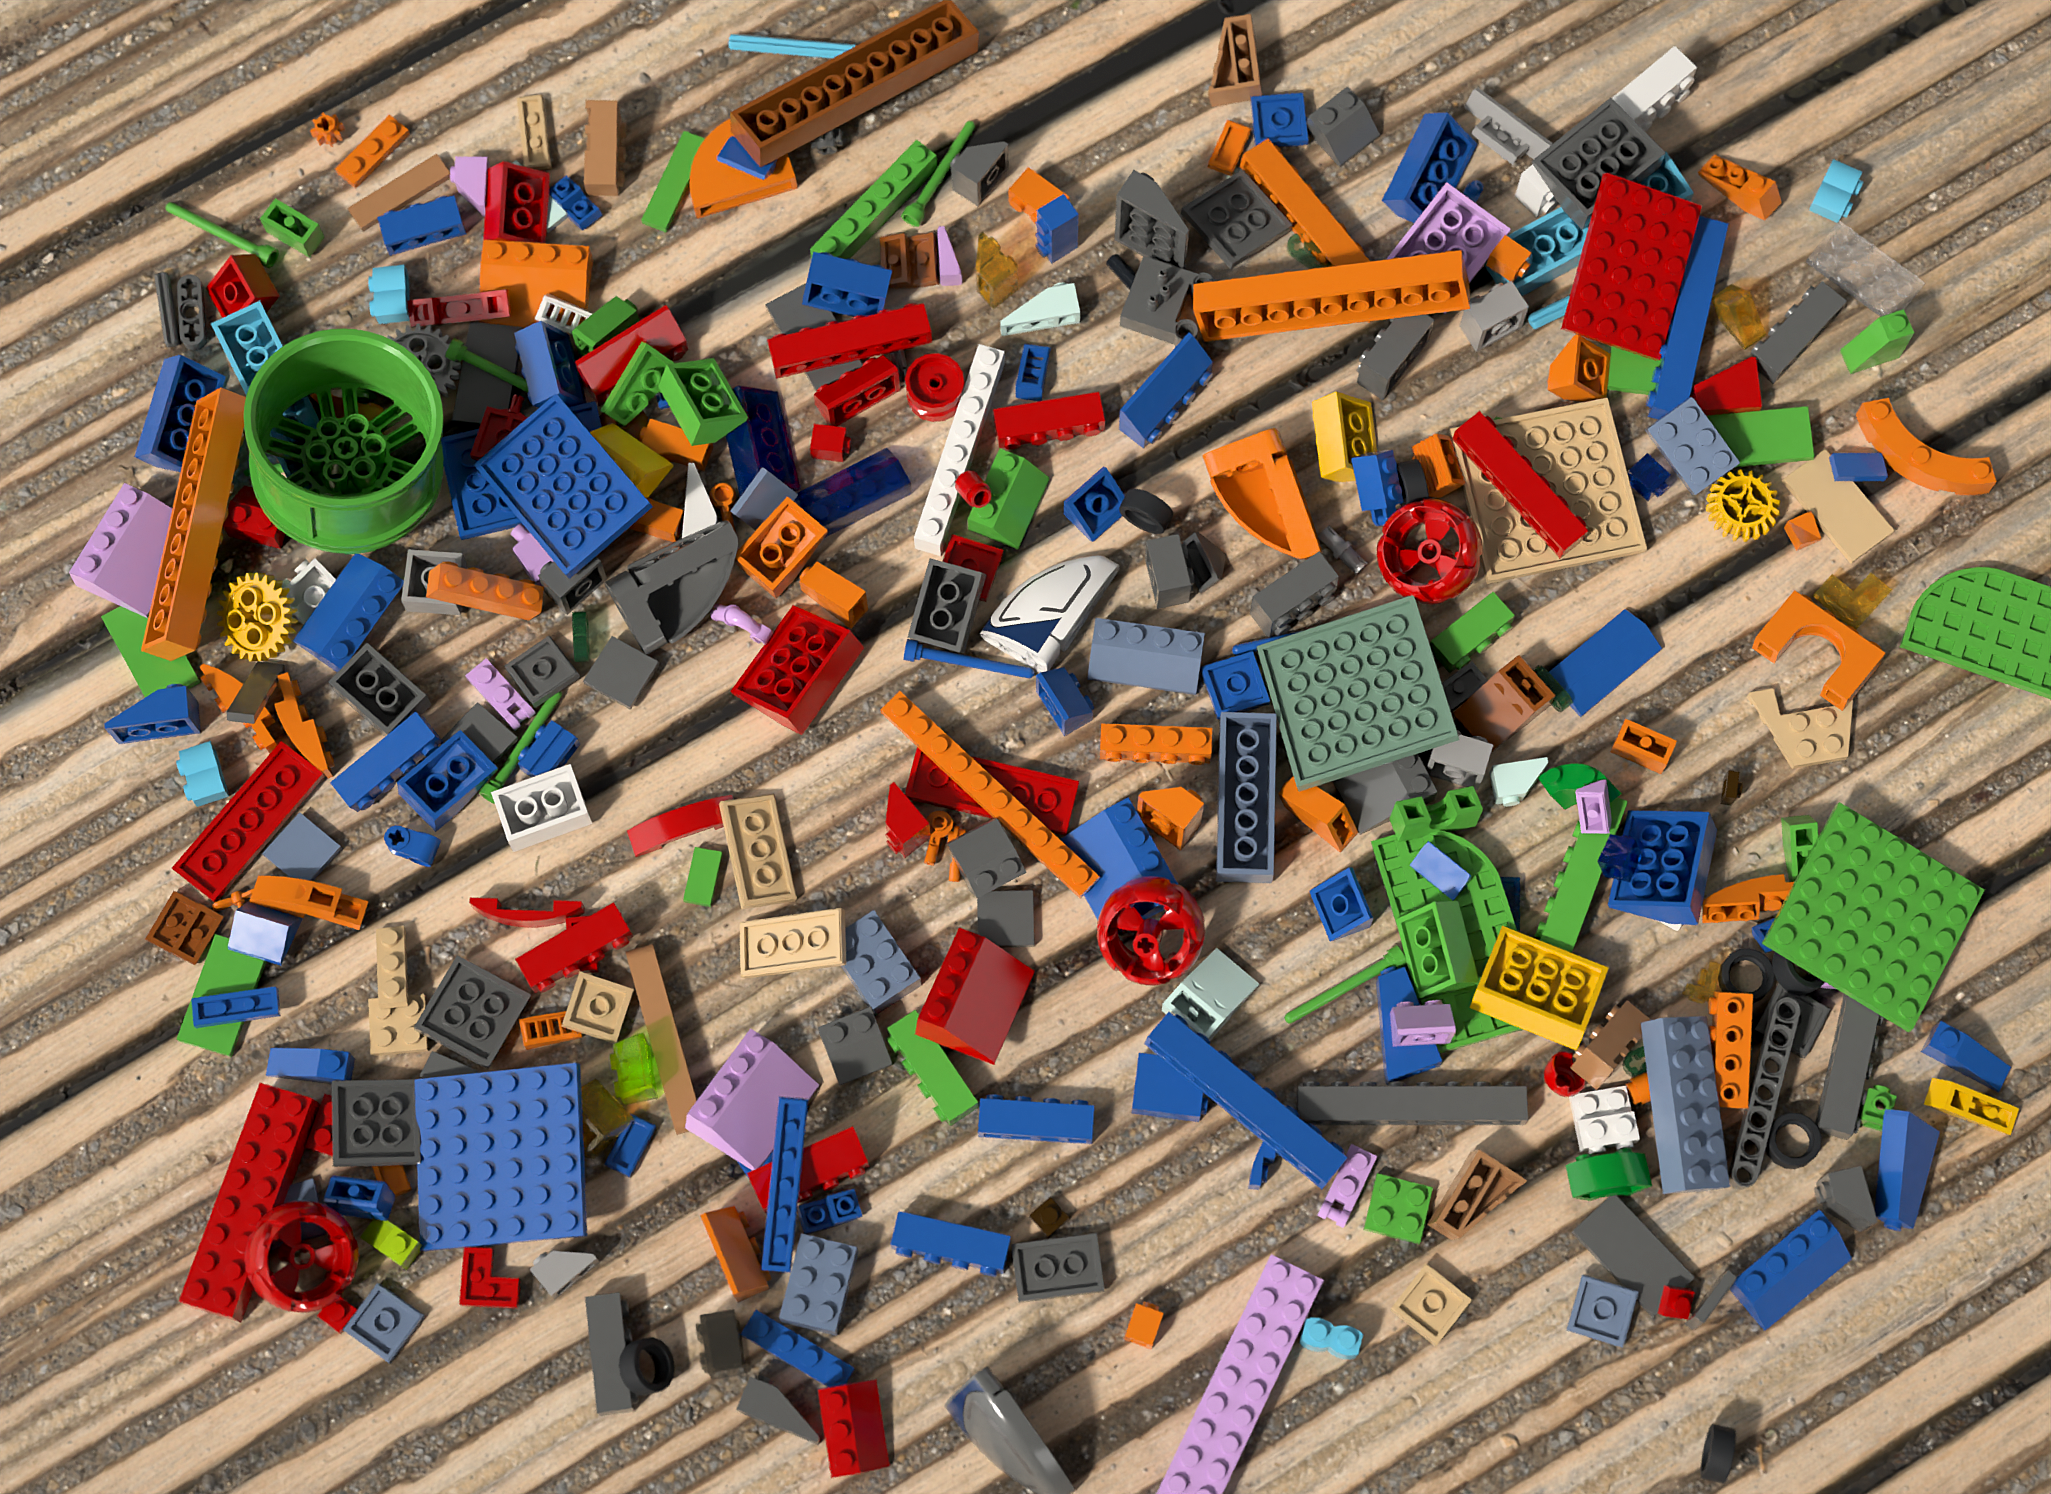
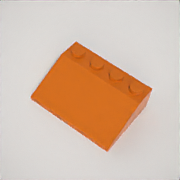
M483 240L480 264V293L508 290L511 317L479 320V322L523 327L524 329L539 322L535 317L543 297L547 293L588 311L593 266L590 247ZM550 304L546 316L551 317L555 307L554 304ZM560 309L557 321L561 322L566 309ZM571 312L567 325L571 326L576 313ZM581 316L578 325L585 321L586 317Z

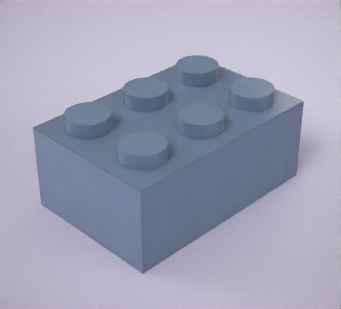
M1693 397L1687 398L1644 429L1691 495L1698 494L1740 463Z
M874 910L845 928L846 965L841 967L866 1005L871 1007L874 1016L921 986L919 975Z
M801 1233L779 1316L781 1323L837 1336L859 1253L858 1248Z

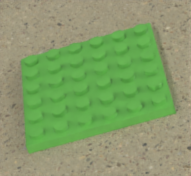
M1839 802L1830 814L1762 944L1905 1031L1910 1032L1920 1017L1984 889Z

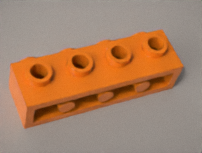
M445 561L429 571L426 598L529 621L541 613L544 587L535 585V582L532 580L521 579L517 581L509 579V576L506 574L496 573L491 575L484 573V570L471 567L465 569L458 567V564Z
M1101 723L1100 759L1109 762L1130 760L1136 763L1155 761L1164 764H1176L1177 762L1189 763L1191 765L1210 764L1212 728Z
M1714 991L1713 997L1709 998L1708 1012L1713 1015L1712 1026L1708 1027L1719 1107L1748 1108L1753 994Z

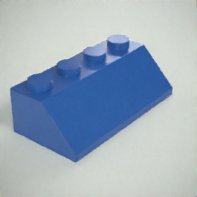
M1448 112L1424 114L1382 201L1398 217L1415 223L1446 182L1456 188L1477 143Z
M1188 333L1120 409L1119 430L1143 449L1149 442L1153 444L1157 441L1166 423L1170 425L1177 418L1179 408L1183 404L1188 405L1196 395L1194 391L1200 385L1205 386L1213 375L1212 360L1191 333Z
M183 355L164 359L134 457L157 468L181 472L196 401L219 388H223L226 376Z
M354 554L292 641L338 672L352 658L404 584V580L383 565L361 554Z
M1819 1209L1737 1276L1736 1281L1729 1290L1761 1328L1766 1331L1852 1258L1838 1230Z

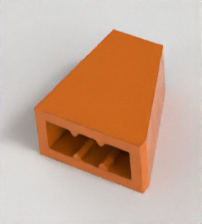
M816 562L812 567L808 566L801 573L799 578L801 591L848 628L852 629L867 612L866 591L821 563Z
M1294 776L1283 784L1278 795L1285 808L1337 851L1342 852L1358 833L1345 804L1317 786L1299 792Z

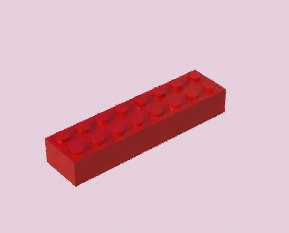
M259 1083L180 1295V1303L236 1322H242L254 1289L245 1267L247 1241L250 1234L253 1233L257 1222L267 1212L284 1204L320 1104L313 1098Z

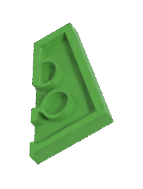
M641 342L600 411L617 423L626 426L648 406V402L658 392L661 393L658 386L666 365L673 364L674 362L647 343Z

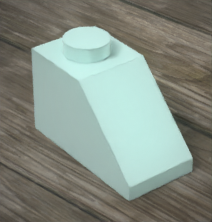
M1547 757L1492 765L1489 775L1495 804L1503 803V806L1506 807L1519 804L1545 770L1548 764Z

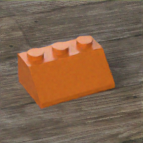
M1183 787L1144 791L1138 796L1137 813L1147 827L1181 851L1201 826L1204 803L1198 793L1192 789L1187 791Z
M731 1206L701 1214L704 1226L737 1302L770 1289L767 1281L772 1280L769 1271L762 1270L756 1255L761 1252L755 1238H748L745 1229L750 1227L744 1211L738 1213L736 1207Z

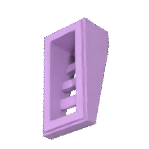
M939 226L940 284L942 286L961 285L962 272L945 227Z

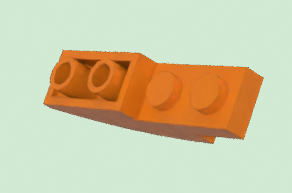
M202 664L199 667L204 675L200 679L208 691L215 690L218 697L214 700L224 713L230 707L243 684L215 667ZM264 707L254 724H243L246 728L252 726L256 732L252 738L260 750L266 748L271 753L277 746V743L267 729L268 726L276 721Z
M288 672L277 675L284 701L275 703L274 706L286 733L309 763L320 770L325 777H333L331 768L335 767L331 752H326L323 744L328 741L323 726L318 727L314 719H309L305 704L300 705L298 696L302 695L298 680H293Z
M1784 874L1746 880L1721 889L1703 900L1702 923L1759 920L1760 911L1780 910L1794 882H1785Z
M258 876L250 898V903L301 918H304L305 914L357 930H360L368 905L366 900L342 894V888L281 876Z

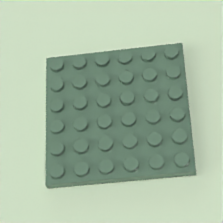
M1412 595L1256 646L1299 792L1460 740L1415 597Z

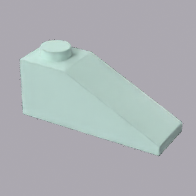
M1057 283L1045 289L1000 321L1001 336L1080 323V309L1074 283Z

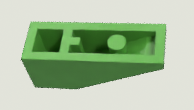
M1810 815L1781 818L1782 842L1789 882H1795L1818 839V822Z

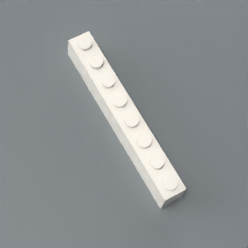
M981 344L978 345L914 536V545L917 550L938 556L942 554L961 497L955 489V482L963 472L970 470L1005 365V351Z

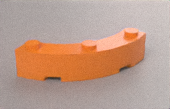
M1889 398L1863 402L1856 413L1859 426L1868 443H1872L1879 453H1882L1884 462L1894 471L1920 486L1934 491L1955 492L1956 495H1979L1989 493L1997 482L1989 457H1955L1936 451L1919 441L1901 423L1892 408Z

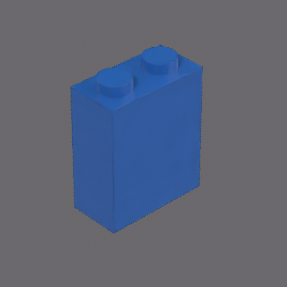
M1139 1053L1131 1114L1199 1122L1200 1115H1206L1208 1098L1203 1097V1092L1160 1056Z

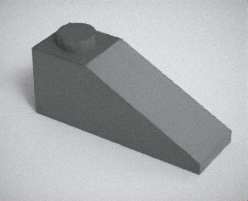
M758 1375L757 1379L749 1377L736 1408L739 1413L819 1445L820 1437L779 1389L773 1386L774 1380L762 1375Z

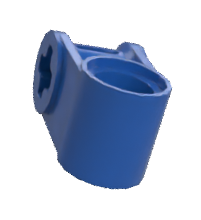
M398 825L387 829L384 835L385 844L392 854L425 867L432 866L441 840L433 835L417 832ZM402 836L404 842H398L395 845L393 840H398Z

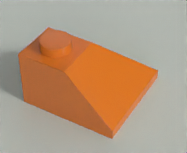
M1574 335L1550 365L1548 391L1564 400L1580 402L1606 398L1610 353L1582 336Z

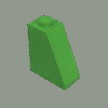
M615 296L572 331L578 353L585 356L639 322L637 307L628 299L623 301L618 296Z
M1904 309L1879 317L1840 350L1850 374L1900 358L1914 335V330Z

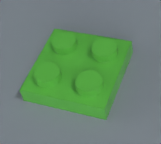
M1377 1173L1363 1230L1420 1244L1433 1187Z

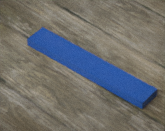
M779 1096L762 1270L791 1272L808 1098Z

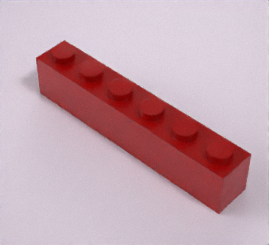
M910 303L896 310L884 309L870 316L858 315L844 322L832 321L825 326L814 329L806 327L799 330V332L788 335L785 333L777 334L767 339L775 376L778 379L932 343V332L924 303Z
M1479 411L1455 430L1452 440L1559 558H1562L1585 539L1588 533L1585 521L1580 516H1575L1568 509L1569 505L1566 500L1560 495L1557 496L1550 489V483L1544 476L1537 475L1532 469L1529 459L1524 455L1520 456L1510 438L1506 435L1502 436L1498 432L1495 422L1489 416H1484Z

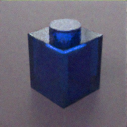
M1610 834L1597 862L1604 877L1630 882L1643 854L1636 839L1628 835L1617 836Z

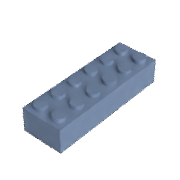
M1221 712L1216 882L1272 883L1274 875L1276 714Z
M1707 1016L1666 1017L1642 1022L1641 1029L1663 1194L1702 1192L1729 1188L1730 1183Z

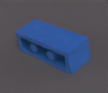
M1064 194L1037 210V221L1035 222L1037 227V233H1035L1037 244L1035 246L1041 257H1047L1051 264L1078 248L1079 214Z
M454 195L450 197L441 196L436 198L435 201L425 204L416 203L407 209L388 211L383 216L377 217L389 256L466 234Z

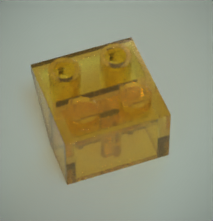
M982 231L978 236L976 291L994 310L1018 291V265L1011 256L1008 255L1006 257L1001 252L999 243L993 237L988 238Z
M597 1079L581 1087L584 1157L589 1159H595L634 1120Z

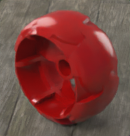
M1423 499V501L1411 502L1400 507L1385 522L1382 528L1383 535L1377 543V561L1384 580L1399 595L1403 597L1412 595L1415 597L1416 603L1439 604L1449 598L1461 595L1477 577L1480 570V555L1483 554L1481 535L1471 517L1457 506L1440 499ZM1419 524H1425L1427 540L1419 545L1418 551L1405 550L1406 546L1403 544L1410 532ZM1450 527L1456 531L1459 537V552H1455V555L1449 548L1439 543ZM1421 560L1436 569L1441 579L1438 581L1432 579L1429 580L1428 584L1415 582L1406 572Z
M1139 877L1128 881L1120 888H1116L1105 901L1097 922V941L1107 964L1114 971H1120L1127 980L1141 985H1161L1168 983L1171 979L1181 977L1196 963L1205 940V919L1198 902L1183 886L1172 884L1169 879L1164 877ZM1144 901L1155 902L1164 905L1163 909L1166 912L1159 921L1153 918L1143 920L1134 908V904ZM1184 928V942L1177 953L1173 951L1168 955V958L1163 959L1159 945L1164 930ZM1118 929L1137 931L1133 941V952L1120 940Z
M291 1201L267 1212L257 1222L253 1233L248 1238L245 1249L246 1272L255 1291L269 1304L289 1312H314L338 1300L343 1295L342 1292L354 1279L359 1259L358 1243L347 1220L333 1208L312 1201ZM300 1222L315 1223L326 1230L328 1238L333 1244L314 1251L310 1245L301 1242ZM280 1238L284 1243L279 1248L278 1257L286 1266L274 1273L269 1270L268 1252L272 1241H277ZM296 1251H299L298 1258L294 1257ZM314 1263L321 1268L331 1271L330 1273H325L324 1277L326 1279L317 1287L306 1291L296 1290L300 1270L307 1269Z

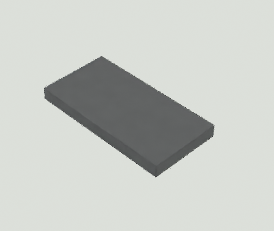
M806 283L765 304L780 333L787 335L799 332V330L806 327L813 329L822 327L829 322L836 321L831 311L802 305ZM860 360L804 373L814 390L817 391L822 385L836 382L842 374L850 370L855 371L862 367L863 364Z
M470 321L466 340L467 350L516 374L519 354L515 347L517 342L514 333L522 330L523 327ZM463 360L452 418L453 423L480 426L487 406L496 409H509L514 385Z
M1616 1195L1609 1196L1571 1232L1623 1287L1639 1291L1636 1301L1652 1318L1658 1313L1664 1285L1685 1288L1695 1278Z

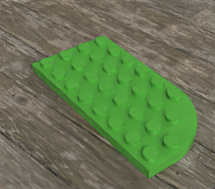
M1990 567L1967 568L1952 572L1931 584L1915 602L1899 647L2051 699V587Z
M1442 830L1430 833L1422 838L1398 842L1395 834L1371 841L1395 922L1397 918L1435 901H1452L1410 867L1411 862L1427 841L1471 875V881L1454 901L1459 903L1480 982L1502 926L1517 931L1500 876L1489 858L1464 838ZM1479 982L1459 991L1420 1000L1421 1006L1425 1005V1002L1433 1000L1442 1001V1004H1450L1456 1032L1449 1044H1436L1439 1054L1524 1029L1470 1008Z

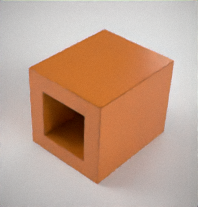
M1504 235L1489 254L1487 266L1508 281L1514 282L1518 276L1522 278L1531 266L1529 263L1531 252Z
M1143 1301L1142 1305L1136 1303L1124 1340L1152 1349L1163 1317V1313L1159 1312L1160 1307Z

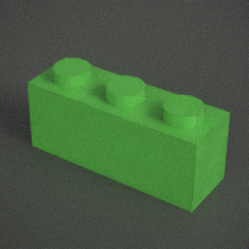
M1492 592L1431 640L1432 654L1449 673L1456 668L1460 670L1470 663V657L1476 652L1481 654L1491 646L1493 638L1497 635L1500 638L1506 635L1513 627L1511 624L1515 615Z

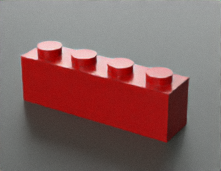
M1099 392L993 409V420L999 449L1013 450L1021 445L1030 443L1032 445H1042L1048 440L1054 439L1067 441L1074 436L1084 434L1091 437L1105 431V418Z
M613 902L515 958L532 990L535 993L538 991L543 993L556 985L555 982L564 976L565 978H570L580 972V967L585 964L599 962L605 957L604 953L611 949L619 950L625 947L630 942L629 939L634 936Z

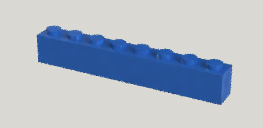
M1699 216L1668 329L1666 343L1660 349L1661 365L1660 367H1655L1651 382L1656 383L1655 391L1649 392L1646 406L1650 407L1648 413L1650 418L1660 419L1690 396L1728 223Z
M1168 1012L1147 1036L1144 1044L1320 1189H1323L1348 1158L1344 1155V1150L1335 1142L1329 1143L1321 1136V1131L1311 1123L1307 1125L1299 1118V1113L1294 1108L1281 1104L1271 1089L1259 1086L1249 1071L1237 1068L1227 1053L1215 1050L1205 1035L1200 1032H1193L1187 1027L1188 1023L1178 1014L1173 1015Z

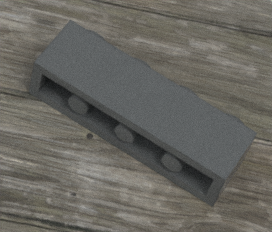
M1823 281L1816 288L1811 286L1802 296L1804 301L1799 306L1794 304L1785 314L1787 319L1782 324L1777 322L1768 332L1770 337L1765 342L1760 340L1750 352L1753 354V357H1756L1758 372L1773 384L1841 313L1847 300Z
M620 1292L585 1297L597 1414L599 1416L634 1412V1404L639 1403V1395L632 1393L625 1386L619 1370L620 1355L624 1347L633 1342L631 1328H626L625 1317L630 1316L628 1299L623 1300Z

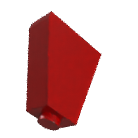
M1749 357L1696 384L1689 397H1693L1706 416L1760 411L1762 401L1756 357Z

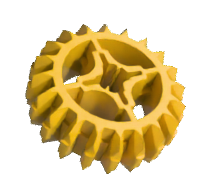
M1741 469L1737 471L1736 476L1731 471L1726 474V479L1721 476L1718 478L1717 484L1711 486V493L1706 497V501L1709 504H1707L1705 509L1711 513L1708 520L1717 521L1714 525V530L1724 529L1723 537H1726L1728 533L1733 534V541H1736L1741 536L1745 543L1749 540L1750 536L1757 540L1760 537V533L1766 535L1769 532V527H1774L1776 523L1774 518H1778L1780 513L1776 509L1780 505V500L1774 499L1778 494L1777 490L1769 491L1772 485L1771 481L1764 484L1762 482L1763 474L1759 475L1756 479L1753 477L1752 470L1748 472L1747 476H1744ZM1742 489L1740 494L1724 495L1728 491ZM1752 493L1755 494L1759 498V500H1756L1753 497ZM1744 498L1743 504L1746 505V509L1741 514L1742 508L1740 507L1741 504L1739 503H1741L1742 499ZM1726 511L1730 512V513L1733 515V518H1734V519H1732V518L1726 513ZM1747 517H1761L1755 522L1743 523Z

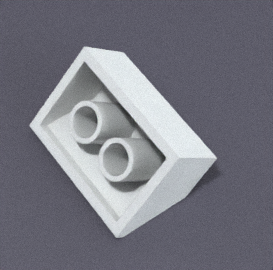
M571 764L491 792L508 843L513 852L592 824Z

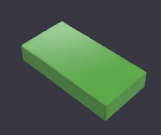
M699 847L694 848L683 898L685 903L707 907L712 906L723 856L721 851Z

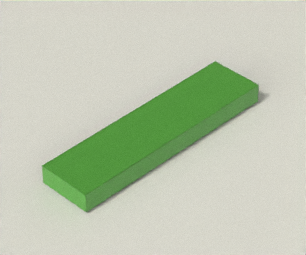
M683 131L641 219L642 224L667 232L690 184L691 166L697 150L705 138Z

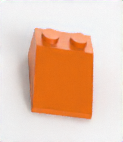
M787 496L737 550L735 563L777 599L797 577L828 533V530Z

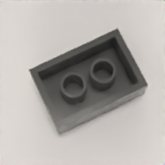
M1427 314L1390 319L1392 323L1387 330L1382 328L1374 340L1376 344L1372 349L1367 348L1359 359L1361 363L1357 368L1359 373L1357 383L1381 400L1385 399L1429 341L1434 319Z
M1319 551L1252 597L1250 615L1268 638L1277 635V637L1283 635L1291 628L1290 625L1296 620H1299V622L1304 621L1313 613L1312 610L1318 605L1323 607L1334 599L1339 576Z
M930 558L907 638L965 653L987 574Z
M368 643L328 681L334 692L384 737L414 712L422 715L431 706L426 694Z

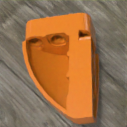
M1276 428L1243 438L1209 451L1202 456L1216 495L1235 521L1252 536L1283 554L1301 560H1306L1319 551L1321 554L1323 553L1293 462L1288 458L1280 432Z

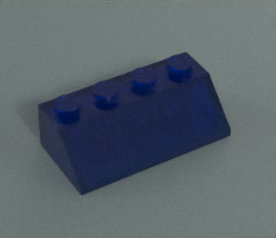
M736 386L732 390L748 418L744 423L728 433L726 439L739 496H742L762 467L794 492L799 491L801 488L778 391Z
M885 448L797 493L798 496L794 502L828 530L824 537L826 538L911 495L912 487L911 481L899 460L888 448Z

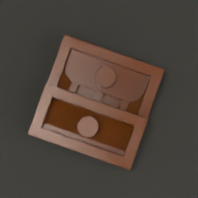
M933 232L910 237L905 233L880 237L881 266L892 270L888 288H919L939 285L937 238Z
M173 891L145 940L195 966L224 916Z

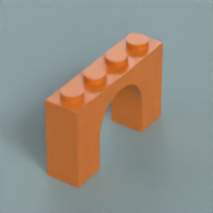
M653 419L649 420L647 427L643 426L639 436L641 443L669 462L686 466L689 463H694L696 469L705 471L713 450V443L691 446L682 428ZM648 497L647 500L653 507L631 525L629 529L670 542L677 541L683 528L684 511L654 501Z
M1794 590L1756 636L1752 649L1775 664L1789 645L1802 636L1816 635L1829 640L1837 648L1841 664L1824 684L1820 696L1843 711L1881 665L1886 653L1882 651L1877 643L1868 641L1860 636L1855 628L1844 625L1837 620L1833 613L1815 605L1810 597L1799 594Z

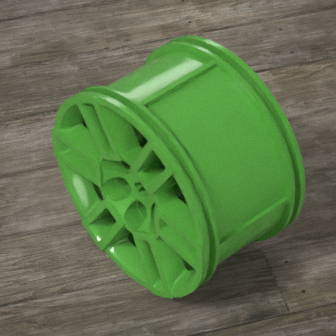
M344 328L328 329L304 335L284 345L273 353L256 373L250 384L244 404V429L250 451V477L255 496L263 512L280 531L306 546L321 551L361 554L375 551L400 540L425 519L437 501L443 479V449L441 444L443 409L440 394L432 376L414 354L395 341L369 331ZM342 389L343 418H336L330 390ZM356 389L383 395L393 400L394 404L368 422L365 416L358 414ZM316 393L322 418L317 423L316 429L283 416V413L293 404ZM410 414L412 416V421L386 436L382 434ZM274 431L300 441L304 445H297L271 437L270 432ZM423 433L426 448L415 465L390 456L391 452ZM369 449H373V450H375V451H377V452H376V453H371V452H369L368 450H369ZM265 453L298 462L304 466L286 478L272 465ZM318 455L325 456L323 459H315ZM360 471L369 472L366 476H360L357 473ZM333 474H339L342 476L339 479L330 478V476ZM388 475H392L401 479L395 481L393 479H390ZM308 484L312 486L309 490L304 489Z

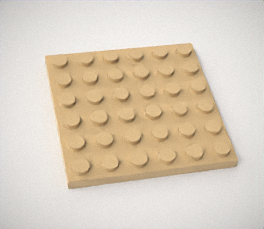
M1608 398L1493 420L1498 432L1502 436L1506 435L1510 438L1520 456L1524 455L1529 459L1532 469L1537 475L1544 476L1550 483V489L1557 496L1560 495L1566 500L1569 505L1568 509L1575 516L1578 515L1585 521L1586 529L1588 530L1585 539L1562 558H1559L1452 440L1455 430L1459 427L1450 429L1449 434L1456 453L1455 456L1461 467L1463 480L1466 482L1463 485L1469 514L1475 522L1482 539L1483 554L1480 555L1487 584L1646 552L1647 546Z

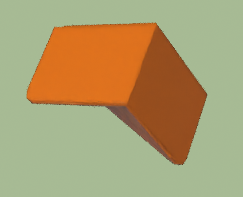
M1811 511L1787 521L1784 527L1796 551L1821 541L1820 533Z

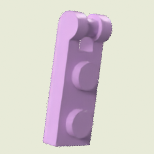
M487 658L465 675L467 680L514 731L521 727L520 723L527 717L530 719L536 714L532 707L517 693ZM517 705L519 710L512 715L509 711Z
M1353 1144L1350 1145L1346 1154L1348 1158L1340 1167L1317 1215L1323 1219L1328 1217L1336 1221V1225L1344 1228L1377 1156ZM1334 1201L1344 1205L1342 1212L1331 1207Z

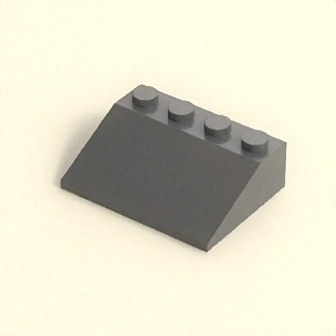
M1610 97L1532 160V164L1564 212L1583 230L1590 224L1603 174L1610 173L1640 184L1661 167L1666 152Z
M1133 170L1117 194L1115 241L1141 256L1185 269L1189 229L1157 182L1147 173H1139Z
M1418 754L1332 781L1360 835L1389 822L1390 815L1397 801L1422 796L1426 805L1433 802L1437 795V790Z

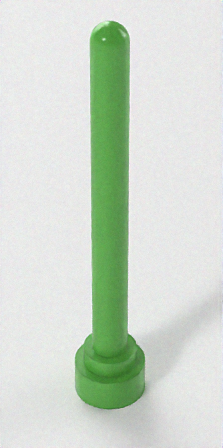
M973 121L966 122L917 201L908 205L901 214L902 219L909 225L919 227L925 218V206L948 172L953 158L960 153L974 131L975 123Z
M169 202L166 205V210L169 213L251 254H256L263 266L271 268L276 263L279 256L278 249L270 245L258 246L173 202Z
M453 338L445 354L446 358L454 362L456 360L460 362L464 360L526 392L529 391L527 381L524 378L468 351V347L464 346V342Z
M561 691L545 701L495 779L483 785L479 794L487 801L495 804L491 792L503 788V785L520 761L518 757L521 751L526 746H530L536 732L545 723L562 697Z
M1397 945L1386 951L1387 954L1383 955L1384 959L1286 1013L1285 1021L1293 1023L1377 976L1381 971L1389 967L1396 966L1397 969L1406 966L1407 961L1403 952Z

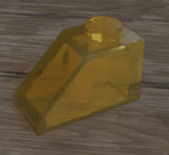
M1731 284L1712 297L1711 300L1718 319L1743 349L1746 350L1766 336L1749 291Z

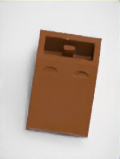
M1518 655L1453 713V716L1471 736L1485 738L1488 743L1493 744L1492 753L1550 707L1555 694Z

